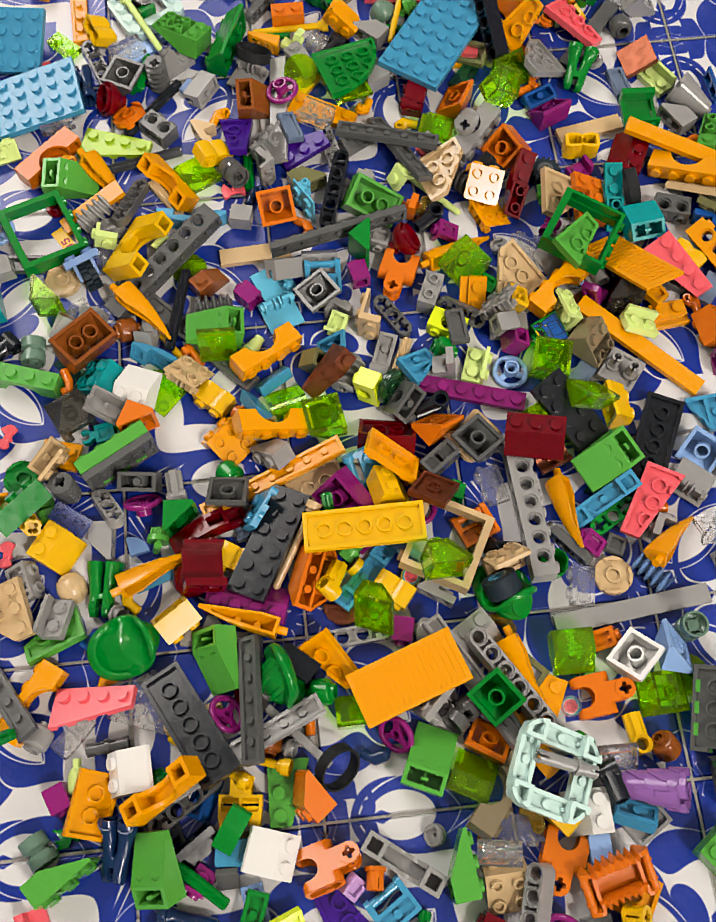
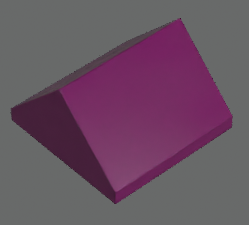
M553 99L527 111L526 115L536 128L542 131L566 119L572 101L571 99Z

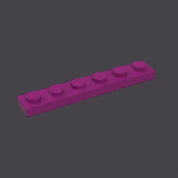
M427 375L419 385L427 393L426 395L433 396L436 391L443 390L448 393L451 400L520 413L524 411L527 393Z

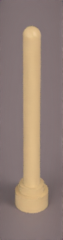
M308 499L305 504V511L307 512L320 511L322 508L321 504L311 499ZM303 521L273 584L275 590L280 589L304 537Z

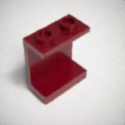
M190 537L183 539L181 545L183 593L225 592L228 583L227 577H224L222 548L224 539L216 537L207 539Z

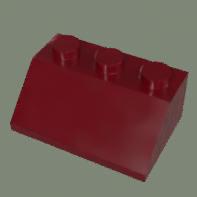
M623 132L615 135L606 162H622V170L635 167L639 176L649 143Z
M507 412L504 456L563 461L567 417Z
M360 419L357 449L365 446L368 432L373 427L415 455L416 432L411 427L413 422L403 424L398 421Z

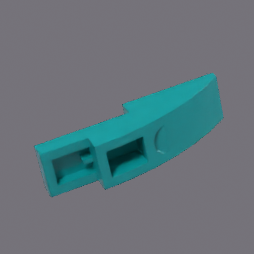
M605 162L603 164L602 182L604 204L620 212V206H624V196H622V162ZM606 224V232H611L613 227Z

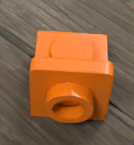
M413 193L411 199L402 202L407 209L406 219L414 220L420 194Z
M613 625L588 632L595 653L615 647L622 638L620 630L616 629Z

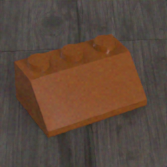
M89 308L48 339V342L60 362L75 375L87 366L90 361L96 359L116 343L117 332L92 308Z

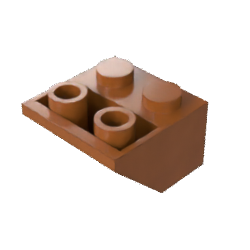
M253 78L235 79L238 119H270V101L266 96L268 86Z

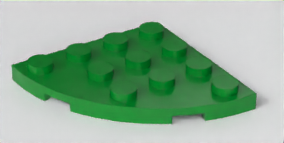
M373 37L311 54L315 68L332 99L341 98L343 95L355 90L371 75L376 64V45Z

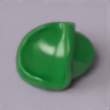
M482 564L477 567L471 583L476 599L484 610L495 612L509 620H522L529 615L533 603V594L537 592V587L530 583L529 579L520 569H517L515 571L522 583L520 591L503 601L491 602L481 586V582L487 577Z
M126 614L115 617L99 627L90 638L87 646L88 662L92 670L106 680L121 681L134 678L149 670L153 665L159 647L160 634L152 624L141 620L135 615Z
M278 643L269 644L263 652L266 661L261 666L262 693L267 696L269 702H275L279 705L286 704L287 708L290 709L305 697L306 684L296 677L291 659L285 649Z

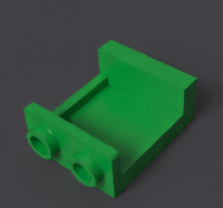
M655 87L621 89L618 104L624 126L623 130L630 116L654 126H659L661 117L656 116L653 102L656 93Z

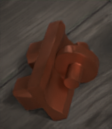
M564 445L563 461L533 460L542 475H545L555 468L570 462L573 457L568 453Z

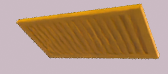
M608 236L590 243L586 254L598 259ZM620 236L616 244L611 245L614 249L609 258H605L608 260L605 268L645 291L684 274V271Z
M445 627L345 676L369 729L473 679L449 631V627Z

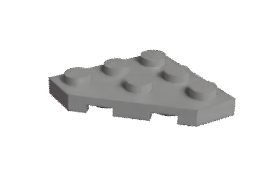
M528 39L525 44L524 66L528 70L529 75L534 78L564 77L566 69L539 39Z

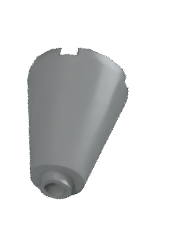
M688 72L685 73L664 99L670 104L687 106L700 118L712 110L710 107L712 105L711 101Z

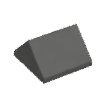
M115 54L100 81L101 83L105 81L114 83L122 95H127L132 92L145 68V64Z
M319 268L293 288L300 301L312 314L342 292L322 268Z
M479 413L450 436L477 463L487 461L505 441V438Z
M210 477L205 505L214 508H249V477Z

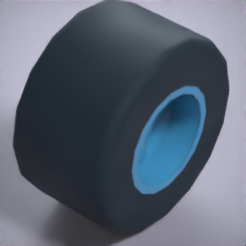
M506 567L485 577L481 582V586L489 601L499 602L519 592L522 588V583L515 569Z

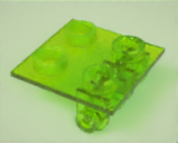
M160 369L156 372L163 373L154 410L165 417L187 391L166 379L165 372Z

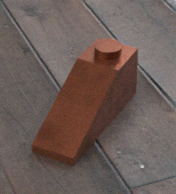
M333 343L301 389L315 400L344 376L357 358L346 347Z

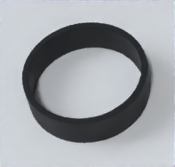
M245 41L236 43L234 53L238 59L255 65H268L272 54L268 48L262 45Z
M635 167L623 169L622 185L627 205L640 203L641 189Z
M346 743L332 745L320 756L315 767V778L328 792L334 793L343 790L354 780L360 767L359 754ZM350 751V762L343 775L336 781L325 784V772L331 761L339 754Z

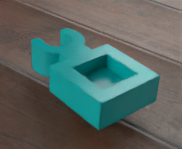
M106 422L93 426L94 431H82L81 435L83 437L89 436V439L84 440L83 444L90 446L95 441H97V444L105 443L116 432L114 431V425Z

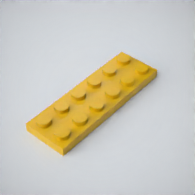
M423 500L302 513L305 553L427 541Z

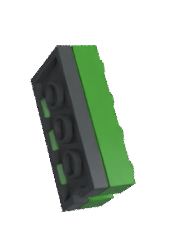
M139 420L129 424L122 432L112 435L105 443L98 444L88 454L81 455L73 464L94 492L97 489H103L117 480V471L129 472L158 453L159 449L150 432L142 421Z
M694 664L690 750L713 753V749H716V665Z

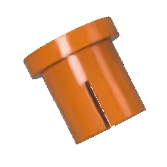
M364 866V872H366V891H384V872H386V867Z

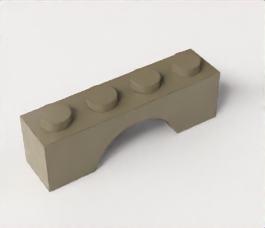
M512 749L509 751L505 763L500 765L497 770V774L503 783V796L500 802L495 804L480 803L465 827L486 842L493 837L496 839L503 829L500 826L503 819L507 820L513 811V808L510 807L513 801L506 796V780L513 756Z

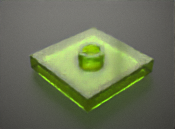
M195 157L173 167L176 174L195 194L222 181V176L214 167H202Z
M234 327L196 329L201 362L230 360V356L238 352Z

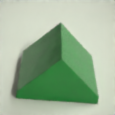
M366 218L348 233V253L355 259H365L368 268L370 218Z
M192 499L163 500L162 528L169 538H172L200 514L195 502Z
M498 666L483 677L467 693V696L495 727L528 700Z

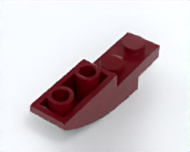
M525 148L519 149L515 165L511 167L502 214L517 220L520 218L530 187L528 182L537 153Z
M220 507L194 520L169 539L174 554L181 553L183 539L190 537L207 539L243 526L245 524L243 519L246 515L244 509L230 508L224 511Z

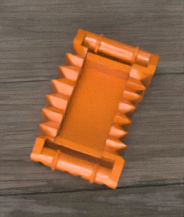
M632 844L630 845V851L624 847L623 854L616 849V856L609 851L608 858L601 855L600 861L594 858V865L587 862V869L580 866L577 877L587 902L586 906L589 908L592 918L607 916V908L613 911V904L619 907V900L625 904V897L631 901L632 895L638 899V894L643 898L644 892L653 896L661 890L658 875H656L651 861L652 858L646 846Z

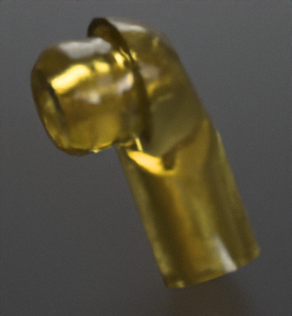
M422 196L416 209L418 213L422 214L426 207H429L430 203H432L429 196Z
M495 613L491 614V619L495 624L500 625L501 628L510 625L513 633H517V627L513 620L505 619Z
M520 807L518 814L529 818L533 832L536 834L543 833L546 827L543 816Z

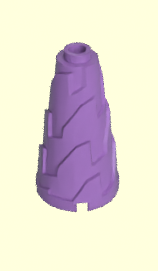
M689 767L621 771V777L631 800L648 802V804L664 807L670 811L689 814L692 795L691 781H687V776H691Z

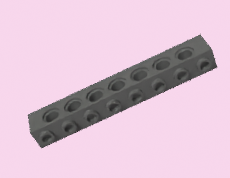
M205 203L197 207L194 213L183 221L177 231L173 232L169 239L160 245L151 257L146 259L149 265L142 276L128 279L127 281H131L136 287L141 286L139 290L146 298L153 292L156 293L223 224L220 216ZM114 295L110 296L104 304L106 309L118 320L130 318L134 315L117 302Z

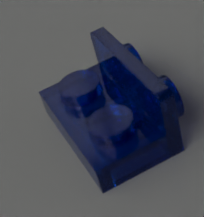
M58 501L46 516L47 519L65 528L80 539L84 537L93 523L92 520L61 501Z

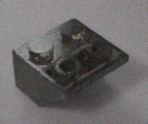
M622 278L604 309L617 316L622 313L629 303L640 306L647 291Z

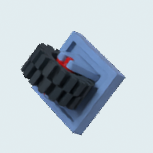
M89 246L81 250V255L75 257L73 254L65 258V263H63L62 267L66 273L74 270L81 283L84 282L92 293L104 285L98 275L101 272L94 261L99 256V252L96 247L92 249Z

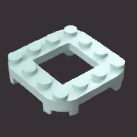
M107 0L111 17L116 19L131 42L133 40L144 41L146 39L149 41V38L127 6L121 4L119 0ZM159 0L165 9L144 19L153 34L158 32L152 27V24L166 12L173 11L184 17L185 13L181 0Z
M548 718L524 721L517 736L507 775L506 796L517 806L554 821L566 824L580 822L585 816H589L592 809L587 805L593 779L582 775L574 776L570 773L564 798L536 788L535 785L531 784L536 765L534 757H538V755H535V752L542 743L572 755L574 758H580L585 763L592 765L602 764V755H599L597 746L594 743L595 739L589 735H582L553 723Z

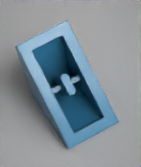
M341 329L318 341L317 347L324 352H327L333 343L346 347L345 330Z

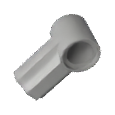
M173 469L164 473L167 487L166 500L188 499L186 489H184L181 470Z

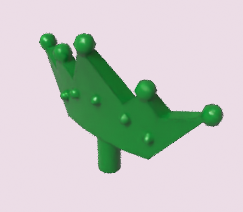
M53 829L52 831L60 838L59 841H55V844L59 845L56 851L68 848L72 840L79 842L80 839L61 836L63 829L57 831Z

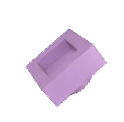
M351 871L345 879L346 884L338 890L355 904L365 891L366 882Z

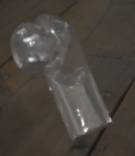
M83 297L72 303L66 314L78 318L77 311L82 309V307L88 306L85 298Z

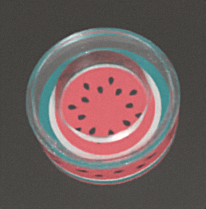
M573 695L563 698L560 708L561 712L567 717L577 716L582 710L580 699Z

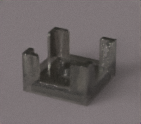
M78 388L44 406L59 434L68 443L75 440L72 435L73 433L87 425L94 430L93 426L99 424L94 415L82 410L85 399Z

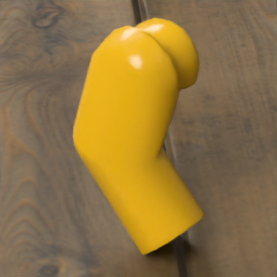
M404 117L394 123V128L404 130L407 128L417 129L418 121Z
M121 594L123 606L135 616L138 615L142 607L133 601V596L125 599L124 595Z

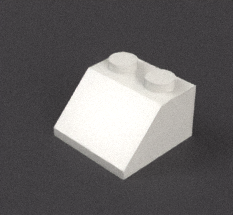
M128 364L115 380L112 393L125 400L128 399L152 407L154 410L163 373Z
M630 627L606 660L610 668L621 676L630 678L632 681L642 682L666 648Z
M149 744L117 750L107 754L106 768L109 771L110 777L108 790L111 793V799L132 796L154 786Z
M606 787L591 788L587 805L592 808L589 816H585L582 819V822L570 837L615 832ZM566 791L559 792V796L564 798Z
M251 825L240 872L291 883L301 836Z

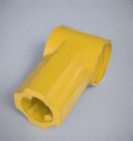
M33 514L19 528L27 536H38L42 532V522Z
M338 559L331 561L326 574L315 585L316 589L329 602L335 601L341 595L342 588L340 584L347 571L348 565Z
M640 711L622 715L621 718L629 739L631 753L636 756H642L650 752L653 748V741L647 734ZM637 740H641L644 743V750L638 748Z

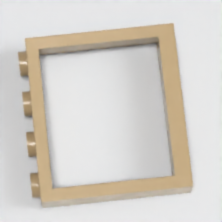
M450 500L444 510L483 525L463 580L408 559L414 542L407 543L405 550L400 549L397 560L400 561L398 568L466 595L471 586L495 518ZM423 502L424 515H426L430 505L426 502Z

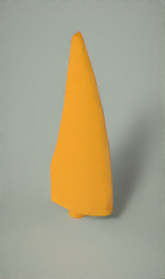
M83 148L77 150L81 157L79 165L102 188L116 180L98 151L91 150L85 152ZM123 197L117 201L118 204H120Z
M489 236L464 239L421 253L423 261L419 262V266L421 269L427 267L430 271L434 272L489 239Z
M126 281L120 286H117L115 283L109 286V289L113 291L115 300L127 311L140 317L168 340H171L165 324L154 307L131 281Z
M555 468L553 470L554 477L544 484L561 522L577 544L584 548L577 520L575 496L570 480L562 474L560 468Z
M690 516L669 527L643 550L646 557L652 561L654 567L660 566L664 568L672 559L681 536L694 519V516Z
M181 553L145 562L114 575L118 587L109 590L112 597L123 594L125 599L143 591L155 580L181 564Z
M198 604L199 608L211 615L260 636L273 640L276 639L277 634L287 636L289 628L280 626L281 617L259 611Z
M510 625L503 627L506 638L498 641L497 645L546 703L535 679L527 650L519 634L513 633Z

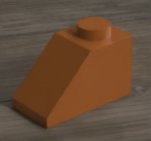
M216 268L202 269L190 278L188 282L191 292L196 297L199 296L201 301H203L204 295H207V298L211 297L229 283L230 280Z

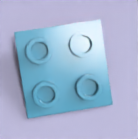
M293 178L294 203L297 207L302 208L307 219H311L313 223H316L315 202L311 199L310 180L302 178V180L297 182Z
M266 269L250 276L255 287L261 291L265 302L287 292L291 293L293 288L296 287L292 278L273 281V277L268 279Z
M287 292L257 305L272 335L276 328L288 321L293 327L305 322L294 301L295 296L293 292Z

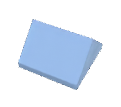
M696 425L685 438L675 457L680 460L685 457L711 473L716 467V436Z
M666 618L663 619L655 638V642L666 648L659 658L661 670L687 674L693 673L694 669L686 642Z

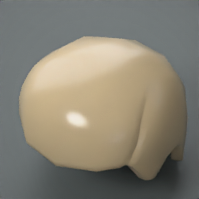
M77 572L61 576L56 584L59 598L74 600L76 604L84 601L89 592L87 581Z

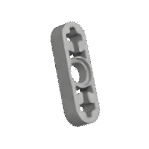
M97 489L91 494L93 505L110 528L118 529L126 524L123 510L108 490ZM113 507L112 509L104 510L105 508Z

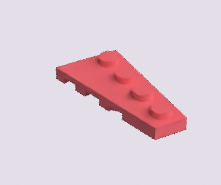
M555 0L545 6L543 12L549 18L556 21L560 27L567 30L574 38H577L585 47H596L601 43L602 38L591 25L584 23V17L582 15L578 16L575 13L576 8L573 5L569 6L567 0Z
M667 231L644 248L649 253L684 271L682 276L673 280L696 298L713 287L670 231Z
M648 461L640 478L642 485L634 493L619 532L639 539L686 475Z
M135 685L57 689L47 729L56 731L59 727L66 725L68 727L77 725V722L83 720L91 721L101 715L107 714L109 716L134 709L138 688Z

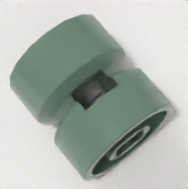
M39 335L22 337L21 350L23 353H21V365L33 369L43 368L46 365V339Z
M690 611L675 622L674 629L685 642H692L708 632L709 621L702 612Z
M44 829L32 834L18 845L22 856L29 858L27 864L33 874L45 869L59 858V854L54 846L48 845L50 839Z

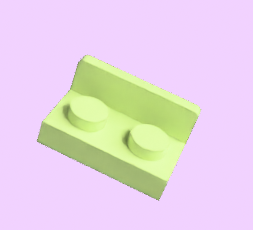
M660 61L636 76L645 87H655V96L657 98L672 90L677 80L674 73Z
M4 138L1 140L0 167L23 160L14 138Z
M557 288L555 291L558 298L554 311L565 330L570 332L583 318L579 305L576 304L573 298V293L568 289Z
M629 303L619 315L623 328L627 332L653 339L659 334L654 320L659 315V312Z
M487 346L486 350L468 347L461 381L482 385L484 380H488L490 370L486 368L487 364L491 365L493 354L490 353V346Z

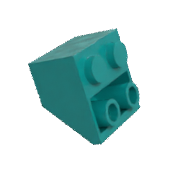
M655 200L620 206L621 212L626 214L622 222L625 224L623 228L624 239L629 242L660 237L666 233L665 217Z
M94 359L87 364V370L78 379L75 391L85 396L90 395L91 389L95 384L112 393L114 382L124 368L112 359Z

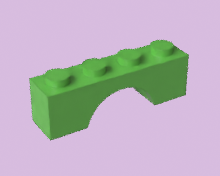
M0 362V388L6 389L7 386L11 385L30 389L43 397L60 400L62 394L60 388L65 385L60 374Z

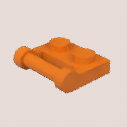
M484 502L477 504V507L474 508L476 511L493 517ZM461 516L449 519L451 527L456 531L466 550L475 546L483 525L474 522L462 528L460 524L468 521V519ZM496 520L493 523L489 537L501 531Z

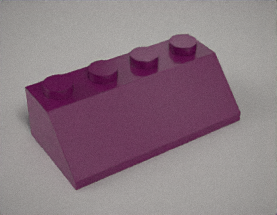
M347 466L335 472L311 495L317 503L322 505L320 495L323 492H331L334 509L374 505L370 493ZM364 547L360 553L363 555L371 547Z
M272 586L265 604L228 592L226 589L225 592L207 593L204 604L264 612L281 617L280 626L285 627L291 599L288 589L280 588L275 590Z

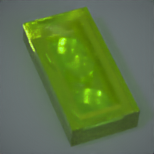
M59 31L46 40L48 46L64 58L71 56L74 60L82 53L81 47Z

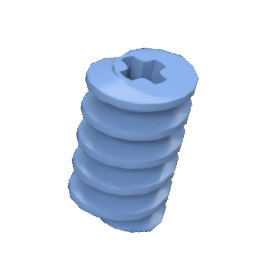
M644 552L633 562L631 567L632 570L639 568L638 575L645 573L643 580L651 579L649 586L657 585L656 592L664 591L677 578L676 576L669 578L672 572L670 570L663 572L665 567H654L652 561L646 557Z

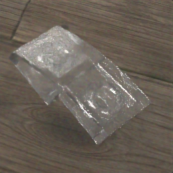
M83 720L77 722V725L68 727L66 725L65 730L55 739L50 748L67 761L91 733L96 723L93 720Z

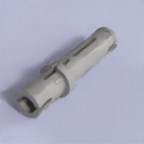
M538 748L535 752V755L540 756V758L534 757L536 763L569 771L574 776L582 775L594 780L599 776V773L593 772L594 770L599 771L597 765L585 763L580 758L572 759Z

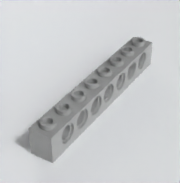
M504 441L500 445L521 542L523 546L531 550V554L525 557L531 584L555 581L558 573H560L559 562L555 561L554 558L555 545L550 541L551 529L545 521L546 509L541 504L542 492L541 489L537 488L538 476L532 467L534 460L532 458L504 456ZM517 469H523L525 472H520ZM521 486H527L529 489H523ZM530 503L533 507H528L525 504ZM529 521H535L538 525H532ZM533 539H539L542 543H536ZM538 557L545 558L547 562L539 561Z

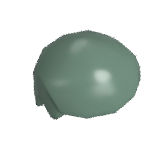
M388 0L375 1L370 11V18L372 20L376 19L381 23L385 21L390 22L394 12V5Z

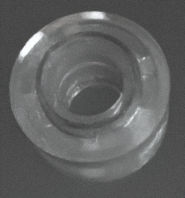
M316 29L312 30L306 39L305 49L308 53L321 51L328 43V36Z

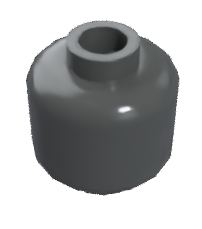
M620 13L610 20L609 30L614 38L624 39L631 33L632 23L627 15Z

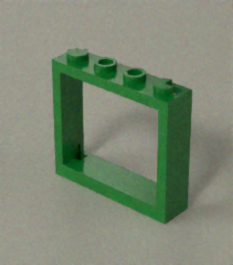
M567 187L537 247L570 263L551 242L554 238L550 236L566 205L583 213L588 211L593 218L613 227L598 259L585 254L581 260L582 263L579 268L596 276L599 269L603 271L608 261L605 258H609L614 249L611 245L616 244L620 236L617 233H621L625 226L622 222L626 214Z
M57 189L0 210V224L27 278L63 265L65 258L73 254L77 257L81 255V250L89 246L86 237H82L80 234L82 230L78 222L74 223L73 221L75 218L71 209L67 210L66 208L67 202L63 195L60 196ZM58 204L78 243L29 262L9 222Z

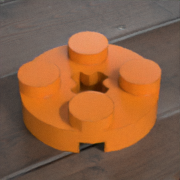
M132 102V106L128 108L125 105L114 114L112 122L116 128H126V130L134 128L135 123L146 114L140 102Z

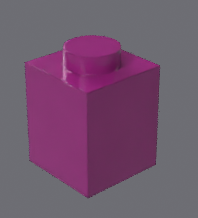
M355 259L348 262L347 273L353 290L370 286L371 276L365 259Z
M246 279L242 283H238L233 290L235 300L249 312L263 301L261 291Z
M519 327L518 329L507 330L500 336L501 349L505 353L517 356L530 346L529 332L524 328Z
M394 615L390 643H395L394 646L400 648L410 645L412 643L415 618Z
M61 781L41 792L51 817L59 816L60 819L67 816L72 795L68 793L67 782Z

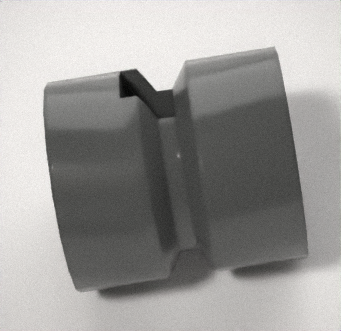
M226 157L220 162L218 167L219 174L234 188H241L248 182L249 171L234 157Z
M464 694L460 695L454 702V708L450 707L442 716L445 724L460 736L470 728V722H475L482 713L474 702Z

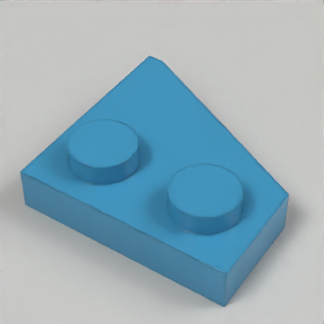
M423 348L397 358L395 364L411 382L419 386L432 369L433 355L427 348Z
M716 393L684 399L686 407L707 430L715 432Z
M272 486L259 495L256 494L251 502L253 505L252 509L246 513L243 519L245 524L242 529L250 532L257 528L269 508L267 504L270 498L277 495L278 489Z

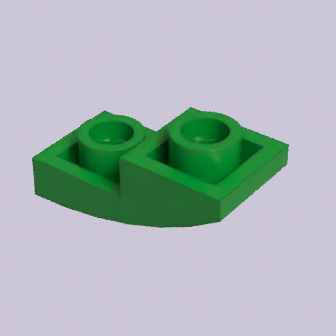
M233 803L211 846L231 856L253 813Z

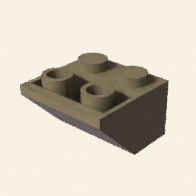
M602 316L583 317L567 338L573 354L595 368L600 367L615 346Z

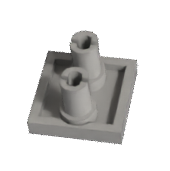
M614 346L598 371L596 378L603 382L610 379L621 383L629 394L645 368L646 363Z
M455 688L408 711L431 723L433 726H438L440 723L436 719L443 720L442 715L438 711L442 706L446 710L453 707L449 702L452 704L455 702V699L450 696Z

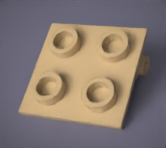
M187 355L180 357L163 368L166 379L172 381L177 386L180 385V388H184L189 394L194 395L198 393L199 388L197 387L215 375L208 368Z

